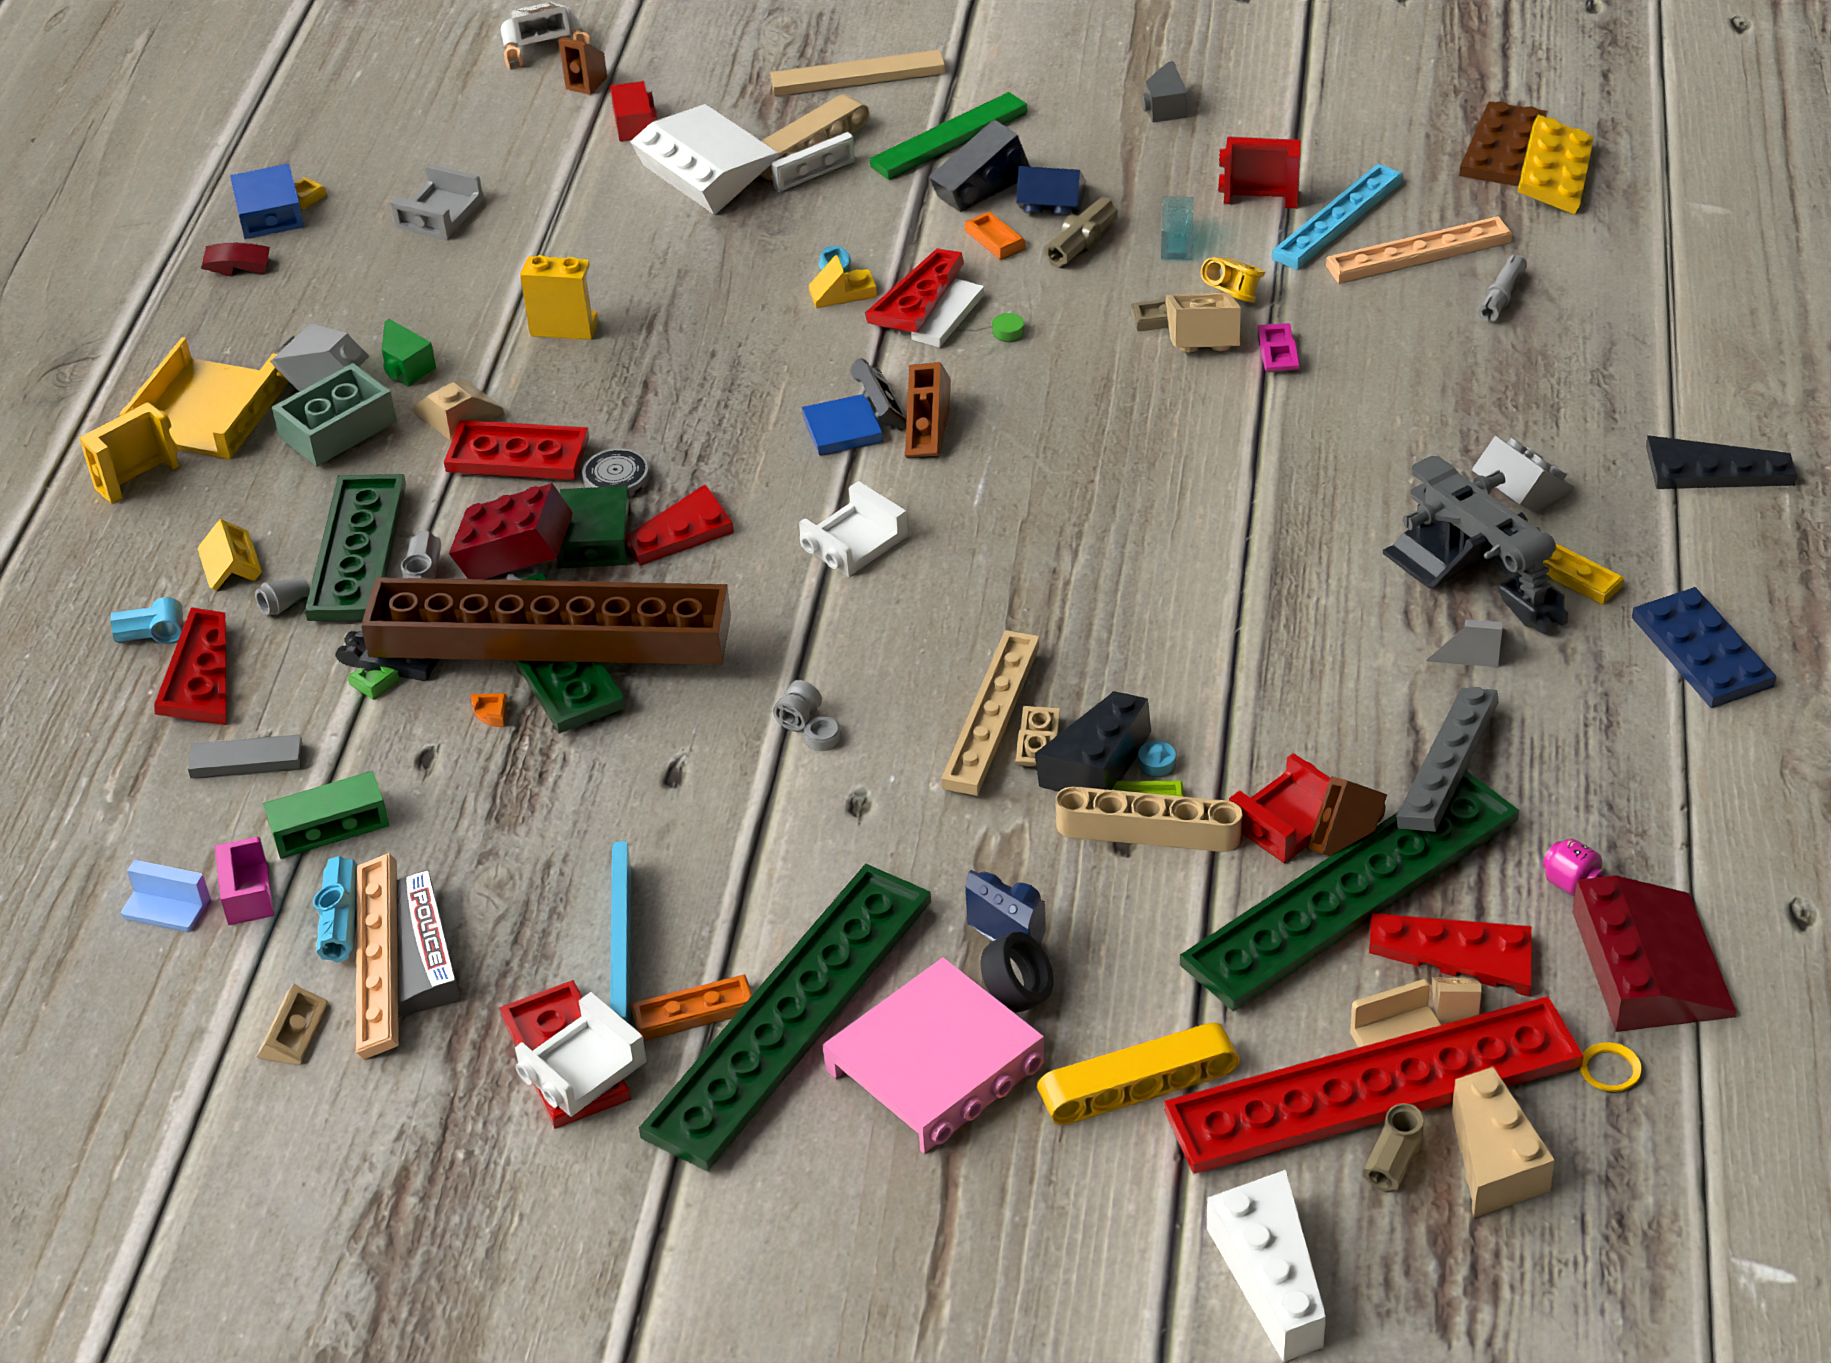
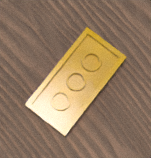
M1537 115L1533 123L1517 192L1575 214L1581 202L1594 136L1589 135L1584 130L1574 129L1561 124L1556 119Z

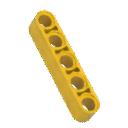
M1211 1022L1053 1070L1039 1080L1037 1089L1053 1122L1058 1125H1067L1223 1077L1236 1069L1239 1065L1240 1057L1224 1027L1220 1023Z

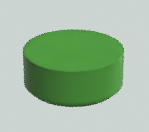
M1003 313L996 316L992 321L993 336L1005 342L1021 338L1024 334L1023 318L1014 313Z

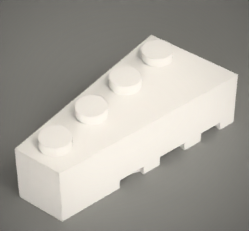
M1286 1170L1208 1197L1207 1230L1283 1363L1323 1348L1326 1316Z

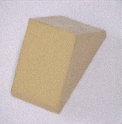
M1432 977L1434 1013L1441 1025L1479 1015L1481 1000L1480 982L1474 978Z

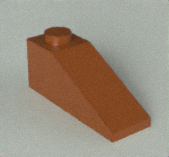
M941 362L909 365L905 442L906 458L939 456L950 410L951 378Z

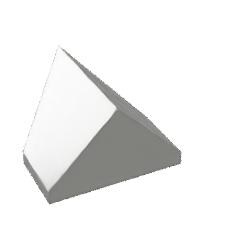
M1466 619L1464 628L1426 661L1498 667L1503 622Z

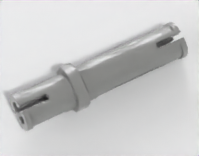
M1514 255L1509 256L1496 282L1488 287L1485 293L1486 299L1478 309V314L1483 320L1488 321L1490 317L1491 321L1496 320L1501 309L1508 305L1511 300L1510 293L1527 267V261L1523 256L1517 255L1516 258Z

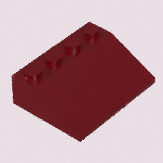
M1617 875L1577 880L1572 912L1616 1032L1736 1018L1737 1011L1688 892Z

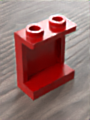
M1227 136L1226 149L1220 148L1219 167H1225L1224 174H1219L1218 193H1224V204H1230L1232 195L1285 197V208L1297 209L1301 140Z
M1292 753L1287 757L1286 771L1251 798L1240 790L1229 798V801L1236 803L1242 809V834L1285 864L1308 846L1330 777L1318 770L1312 763Z

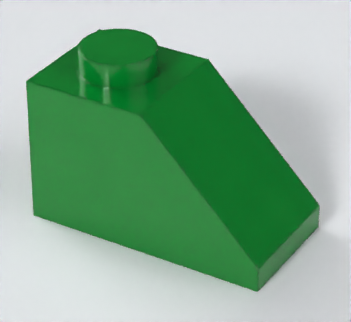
M391 319L384 322L381 348L384 359L383 368L391 379H395L408 387L436 369L432 343Z

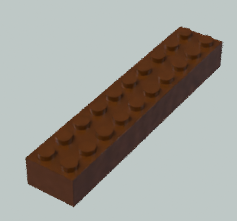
M375 577L361 628L368 657L723 665L731 610L728 584Z

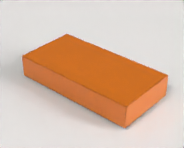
M990 211L965 222V231L1000 260L1025 249V239Z

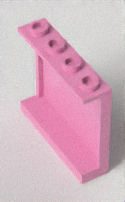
M942 957L823 1044L825 1070L835 1079L847 1073L919 1134L920 1151L925 1154L937 1144L940 1145L946 1142L952 1133L964 1123L976 1119L982 1110L997 1098L1006 1096L1012 1087L1027 1075L1030 1076L1036 1073L1044 1063V1036Z

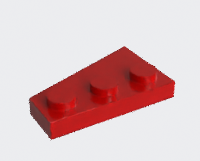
M704 484L627 534L626 545L639 566L734 533L733 522L706 484Z

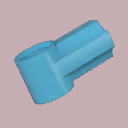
M163 597L157 599L149 608L112 612L110 622L114 641L125 642L153 638L163 644L176 642L179 640L183 626L182 604L174 598Z

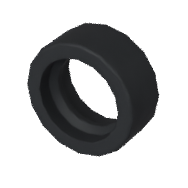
M1021 931L1011 932L990 942L983 949L980 963L985 986L994 998L1013 1013L1024 1012L1045 1002L1051 996L1054 978L1049 958L1041 945L1030 935ZM1011 959L1016 963L1021 972L1024 986L1014 974Z

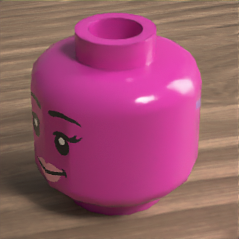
M1572 838L1563 842H1555L1547 851L1543 860L1547 880L1572 896H1575L1577 880L1604 877V872L1601 870V855Z

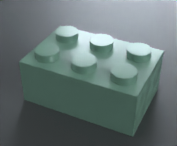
M354 363L272 407L279 438L316 467L397 422L391 391Z

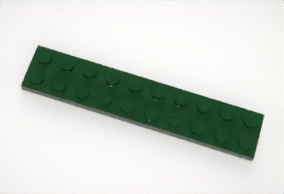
M1465 770L1436 832L1398 829L1396 817L1398 812L1377 825L1374 832L1334 853L1180 954V966L1234 1012L1371 920L1372 913L1380 914L1517 822L1519 809Z
M865 863L639 1127L640 1138L708 1172L931 903V892Z

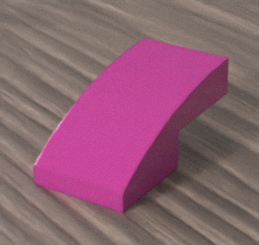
M1290 323L1258 325L1259 347L1266 372L1299 370L1296 343L1292 338Z

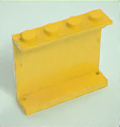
M182 337L119 415L122 416L149 402L158 411H164L169 417L172 425L169 429L170 435L175 441L178 450L231 459L289 381L270 363L277 354H272L260 370L192 358L187 338Z

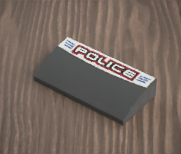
M429 870L397 880L398 1017L460 1002Z

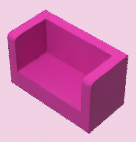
M252 837L214 845L220 899L228 926L274 916L268 864L261 838Z

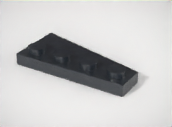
M1647 435L1646 449L1656 489L1795 486L1797 473L1791 453Z

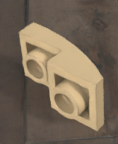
M1023 706L1021 730H1019L1016 765L1036 766L1035 752L1059 733L1060 708Z

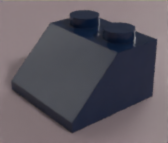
M1019 166L1016 203L1019 208H1024V213L1041 214L1043 209L1054 210L1055 215L1069 216L1072 214V211L1080 212L1086 180L1081 170Z

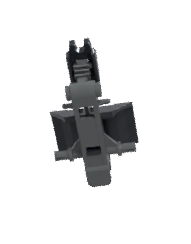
M1430 456L1415 463L1412 466V474L1423 482L1411 490V498L1419 503L1417 511L1403 517V523L1408 528V531L1404 532L1393 545L1383 549V555L1428 588H1434L1453 578L1456 573L1480 561L1492 560L1500 566L1509 578V580L1498 585L1502 600L1524 626H1532L1537 631L1546 635L1551 632L1552 621L1557 622L1561 626L1567 624L1568 612L1564 609L1565 595L1547 582L1550 580V576L1545 573L1549 572V568L1543 564V561L1552 557L1553 552L1556 550V543L1553 537L1548 533L1540 532L1539 527H1533L1529 524L1523 512L1515 514L1489 495L1491 489L1505 483L1506 480L1503 472L1496 470L1487 476H1477L1472 483L1460 475L1455 467L1438 456Z

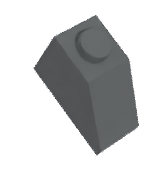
M1174 61L1167 62L1146 81V93L1141 95L1143 111H1148L1152 122L1187 118V91Z

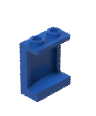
M289 164L230 175L244 239L304 227Z

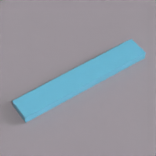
M1379 163L1376 164L1272 250V260L1299 270L1403 183V173Z
M627 841L614 842V845H612L610 1008L631 1025V862Z

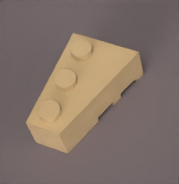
M1494 1067L1455 1079L1452 1114L1460 1153L1463 1155L1467 1186L1469 1185L1472 1200L1473 1218L1550 1192L1555 1160Z

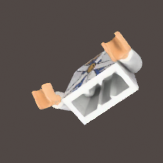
M552 2L513 10L512 18L504 21L501 26L503 44L506 49L504 51V58L508 69H511L510 62L519 61L520 67L523 66L521 51L517 48L521 45L566 35L572 36L573 40L590 45V37L587 33L582 32V27L572 9Z

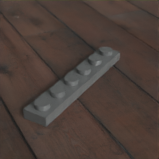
M1481 687L1460 689L1396 815L1398 829L1436 832L1499 703L1497 690L1482 689Z

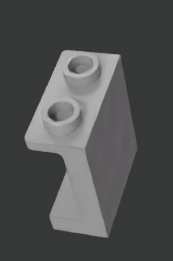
M429 164L425 168L427 183L411 200L397 196L391 202L395 228L448 240L484 201L481 181L478 175Z

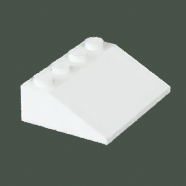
M706 104L652 122L630 142L643 166L714 215L779 157L778 152Z

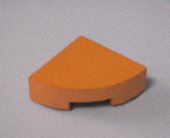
M507 693L471 694L473 711L480 721L494 727H505L508 708Z

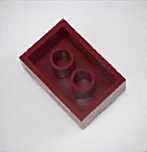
M553 483L540 487L533 486L526 491L513 495H503L496 500L483 504H473L464 512L449 554L467 579H486L556 559L573 512Z

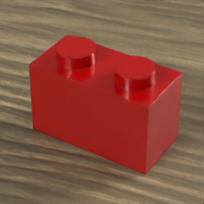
M644 81L610 86L619 142L633 140L648 125L658 121L652 91H646Z

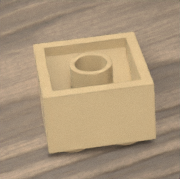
M1230 293L1166 295L1170 340L1175 348H1179L1183 352L1198 351L1199 347H1211L1215 351L1230 350V346H1240L1241 307Z

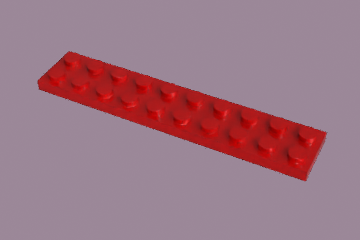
M1549 996L1164 1100V1112L1192 1173L1197 1174L1384 1122L1388 1110L1397 1104H1411L1420 1111L1452 1103L1455 1079L1494 1067L1506 1087L1582 1067L1584 1055Z

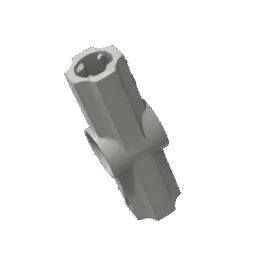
M418 531L417 535L410 539L407 557L401 563L403 578L436 579L441 551L440 537L434 536L430 531Z

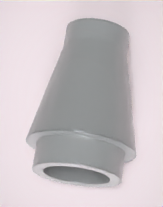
M302 576L296 579L263 583L261 588L255 591V599L264 615L272 614L277 616L302 598L309 596L310 587Z

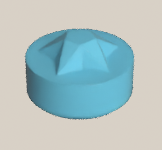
M839 246L826 247L820 254L818 263L820 270L822 271L831 259L837 255L844 273H847L851 262L849 253Z
M1150 741L1139 749L1138 765L1144 773L1151 776H1163L1175 768L1176 752L1169 743Z

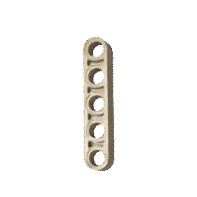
M841 94L768 136L761 142L778 152L779 157L775 160L777 161L846 132L850 134L856 132L867 123L870 111L865 104L848 95ZM770 164L759 175L772 181V165Z
M1083 787L1064 788L1055 797L1056 829L1063 836L1070 838L1218 852L1235 850L1242 841V809L1231 801Z

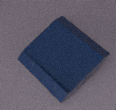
M970 870L965 886L967 924L992 941L1011 932L1021 931L1030 935L1041 945L1046 931L1045 901L1041 900L1038 890L1032 885L1022 882L1015 883L1011 887L1004 884L995 874L984 871L978 873Z

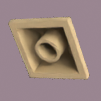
M463 379L443 386L426 396L413 407V412L452 442L460 420L488 422L504 413V409L469 381Z

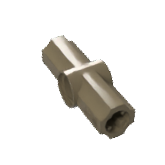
M1102 197L1095 201L1080 216L1069 215L1062 225L1061 232L1044 247L1045 256L1050 260L1051 265L1060 268L1084 248L1093 250L1099 243L1102 232L1118 218V209L1112 204L1110 199Z

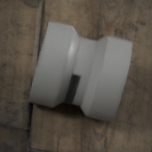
M795 680L786 690L785 696L780 698L775 704L773 715L777 722L786 729L800 731L809 721L810 715L815 713L822 703L821 694L818 689L807 681Z

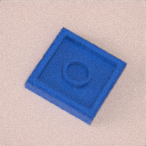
M864 394L802 407L803 418L818 455L883 442L882 431Z

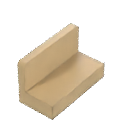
M1427 980L1415 981L1354 1001L1352 1003L1350 1034L1357 1046L1362 1047L1441 1025L1428 1005L1430 985Z

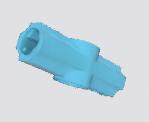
M341 856L328 860L327 867L323 873L322 889L318 891L313 900V905L320 914L316 952L322 960H332L336 963L349 959V952L353 949L354 929L356 928V866L358 864L353 859H346Z

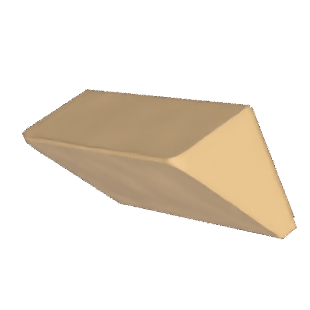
M293 984L284 997L256 1057L263 1060L299 1065L329 1001Z

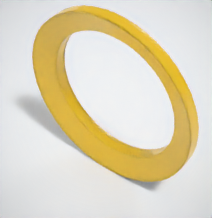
M1602 1042L1590 1046L1583 1052V1065L1580 1067V1072L1583 1078L1593 1087L1608 1092H1620L1633 1087L1638 1082L1641 1075V1063L1637 1055L1629 1048L1617 1043ZM1614 1053L1624 1057L1631 1064L1633 1075L1623 1084L1606 1085L1598 1082L1590 1075L1587 1064L1597 1054Z

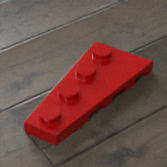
M936 248L865 312L867 323L884 328H895L918 333L963 266L962 252Z
M190 608L154 703L155 715L226 725V612Z
M1371 914L1370 954L1418 967L1422 963H1427L1439 968L1440 973L1456 977L1457 972L1480 978L1479 982L1481 984L1496 988L1497 983L1515 987V993L1530 996L1532 926Z

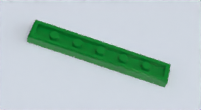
M1007 92L871 157L870 167L889 180L970 141L994 119L1001 124H1005L1027 113V103L1012 93Z

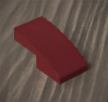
M250 243L209 245L205 248L201 269L227 276H232L234 267L264 274L270 247Z

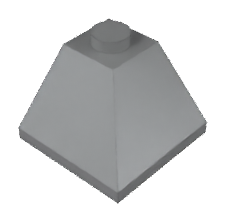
M310 323L270 363L300 392L352 363L360 367L370 356L348 333Z

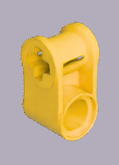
M1212 257L1203 263L1201 276L1206 284L1230 293L1234 298L1246 302H1256L1255 292L1260 277L1265 275L1263 269L1242 263L1233 258ZM1221 266H1222V269H1223L1222 277H1220V274H1219V271H1220V267H1221Z

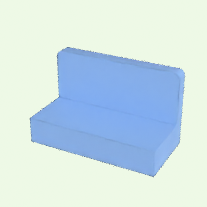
M134 860L127 870L134 892L121 913L123 918L127 920L190 932L211 900L203 873Z

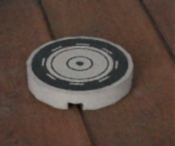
M616 448L602 451L593 455L585 463L582 470L585 488L628 486L629 497L635 495V490L640 487L641 489L646 487L650 478L647 460L640 453L630 449Z

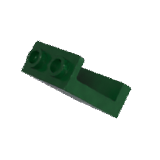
M628 486L560 489V494L572 510L573 515L557 557L559 568L628 565L626 533L628 516L631 515Z

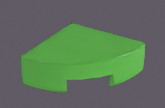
M381 667V670L366 672L362 668L347 675L349 685L373 700L399 681L398 671L388 667Z

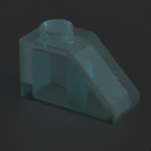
M1163 196L1161 259L1192 260L1194 197Z

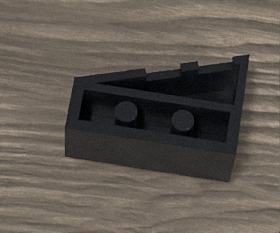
M994 119L932 173L929 179L937 197L959 212H962L1017 184L1019 166L1030 167L1018 134Z
M1113 691L1035 752L1039 787L1054 791H1060L1067 787L1112 790L1117 781L1123 779L1136 758L1139 749L1151 734L1148 698Z

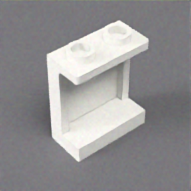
M860 481L849 487L850 503L818 525H815L806 518L799 522L801 547L847 577H850L908 537L906 510Z
M592 992L579 1000L581 1017L533 1051L524 1043H520L515 1047L518 1060L516 1070L522 1080L528 1085L532 1083L536 1085L552 1107L559 1106L570 1117L647 1062L643 1036Z

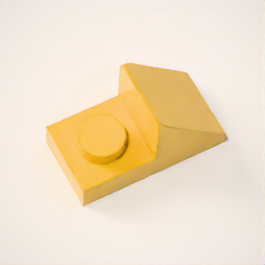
M837 255L831 259L809 284V291L816 308L877 297L876 285L870 270H853L849 273H844Z

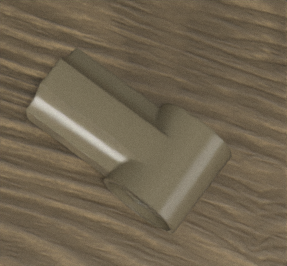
M1397 1104L1391 1107L1386 1114L1385 1126L1363 1170V1178L1368 1180L1373 1188L1384 1192L1397 1190L1412 1158L1421 1150L1424 1117L1422 1112L1411 1104Z

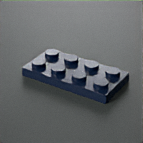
M1696 587L1633 607L1632 619L1710 708L1775 686L1776 675Z

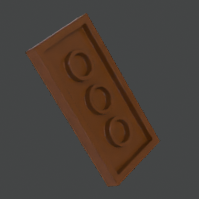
M1489 101L1462 160L1459 176L1519 186L1533 123L1537 115L1547 118L1548 111L1532 106L1522 107L1510 105L1502 101Z

